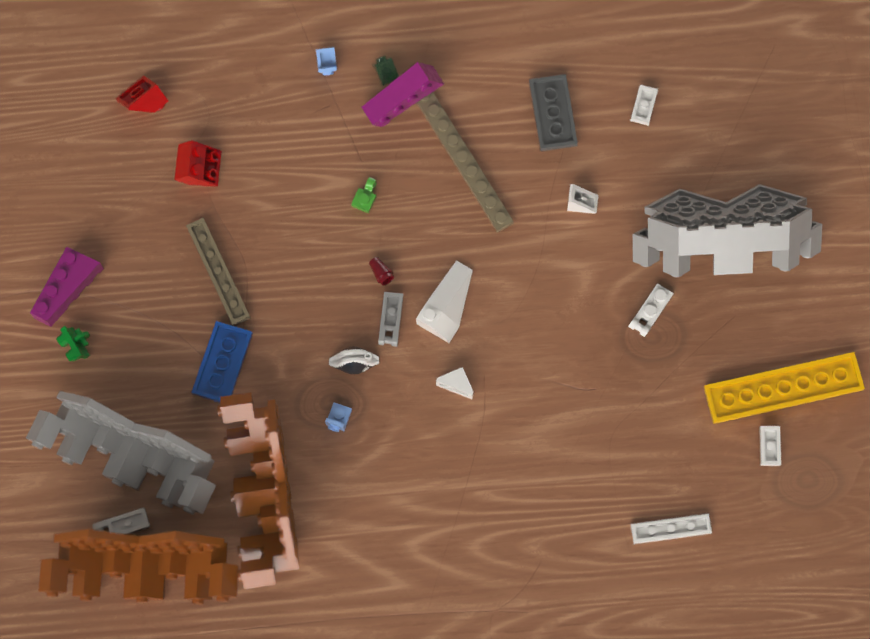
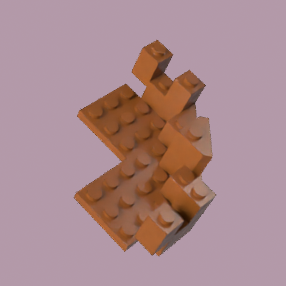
M251 392L220 397V405H217L218 416H222L224 424L244 421L245 427L227 429V437H224L225 449H229L230 456L253 453V461H250L251 471L256 473L253 476L233 478L234 491H230L231 502L236 504L238 517L243 518L257 515L258 526H262L264 533L241 537L240 546H237L238 557H242L243 560L241 561V570H237L238 580L243 582L244 589L276 585V572L299 569L298 543L295 536L294 512L291 505V489L288 482L287 459L284 453L285 444L278 405H276V400L273 399L267 400L268 407L254 408Z
M84 529L54 534L53 542L59 543L58 559H43L40 565L38 592L46 593L47 597H58L60 593H67L68 575H74L72 596L80 597L81 601H92V598L100 597L102 575H109L111 578H121L122 575H125L123 598L136 599V602L147 603L148 600H164L165 579L175 580L177 577H185L184 599L192 600L193 604H204L205 600H212V597H217V601L227 602L229 598L237 597V570H239V565L226 563L227 543L224 542V538L178 531L133 536Z

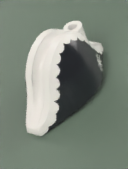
M357 346L347 347L329 358L330 366L348 374H360L379 364V356Z

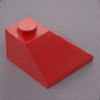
M142 76L115 98L130 111L152 113L163 109L168 102V99L157 84L145 76Z

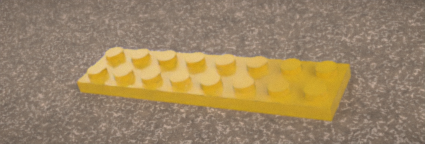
M855 352L704 385L713 424L865 389Z

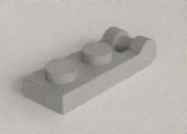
M384 292L378 345L392 344V346L398 347L403 304L402 293ZM386 331L393 332V336H385Z

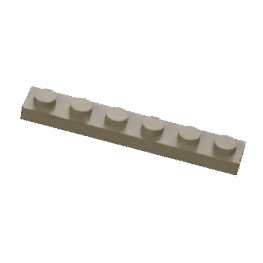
M204 218L186 225L232 325L235 326L250 319L249 313Z

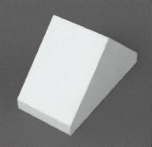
M570 184L567 211L597 213L598 195L577 185Z
M463 367L437 378L436 386L470 399L473 398L474 392Z

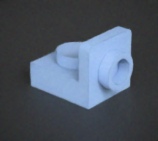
M334 402L329 416L325 420L328 429L339 432V430L345 431L352 408Z

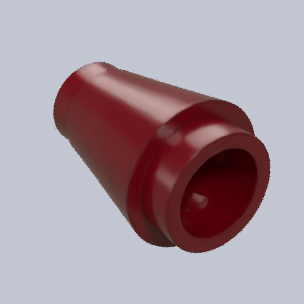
M378 257L373 258L369 262L378 283L385 286L393 281V271Z

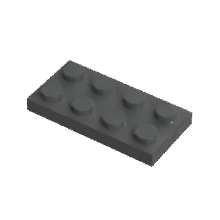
M566 74L529 79L540 151L577 146L578 142Z

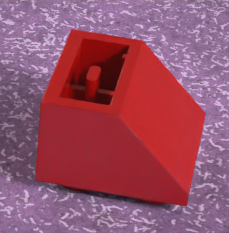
M193 140L178 144L174 180L188 185L217 187L222 151Z

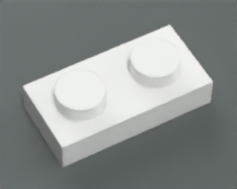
M644 85L639 86L630 121L649 125L658 89Z
M760 426V466H780V426Z

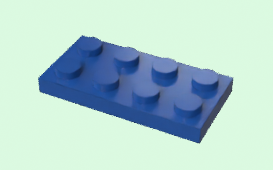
M218 321L215 322L191 392L193 395L220 402V397L233 394L253 332Z

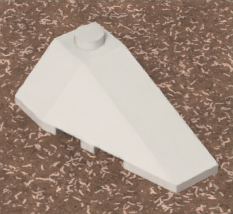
M456 260L417 316V325L450 343L460 326L473 270Z

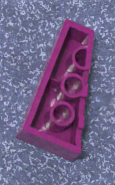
M417 62L364 104L362 109L372 125L383 127L390 120L444 85V82L433 66Z
M66 247L30 312L33 318L48 326H52L68 309L67 307L80 296L84 288L92 283L95 276L103 271L104 268L101 263Z

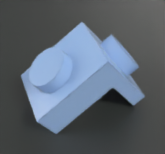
M334 47L316 49L318 72H322L323 75L334 74V71H337Z

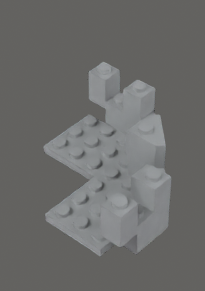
M761 184L727 202L678 189L645 206V214L650 215L648 217V229L643 228L633 234V262L643 267H650L660 260V251H663V272L671 274L673 277H681L690 271V255L713 254L714 275L753 273V252L772 251V266L780 268L782 271H790L799 265L800 255L804 258H812L821 252L822 224L812 221V209L804 207L807 205V198Z
M59 391L56 398L63 402L56 416L50 412L39 410L26 436V439L32 441V446L41 450L43 447L51 449L58 433L65 437L57 451V455L63 457L62 461L69 465H73V463L81 465L90 445L97 448V451L105 455L111 453L102 475L112 479V483L120 487L126 485L138 491L147 472L154 476L160 474L165 477L156 496L162 500L161 504L169 508H173V506L181 508L183 506V511L192 515L195 512L203 514L216 486L206 480L215 460L211 459L210 454L166 430L134 423L88 397Z

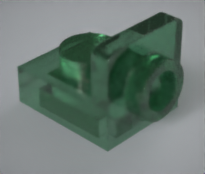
M382 56L375 59L376 63L372 64V66L375 68L382 86L393 82L399 77L392 58Z

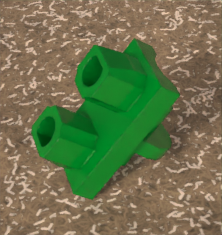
M66 326L60 329L62 333L56 340L61 347L70 345L71 349L65 353L69 361L74 362L80 358L86 359L90 356L86 349V346L89 345L87 339L90 337L88 331L82 332L80 328L75 330L74 327L67 328Z

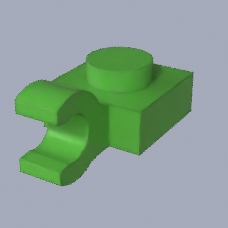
M369 177L365 189L358 188L351 204L352 207L366 213L370 212L376 199V195L372 193L377 184L375 179Z

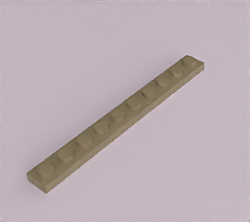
M430 93L417 102V105L496 232L498 233L514 224L511 216L434 93Z

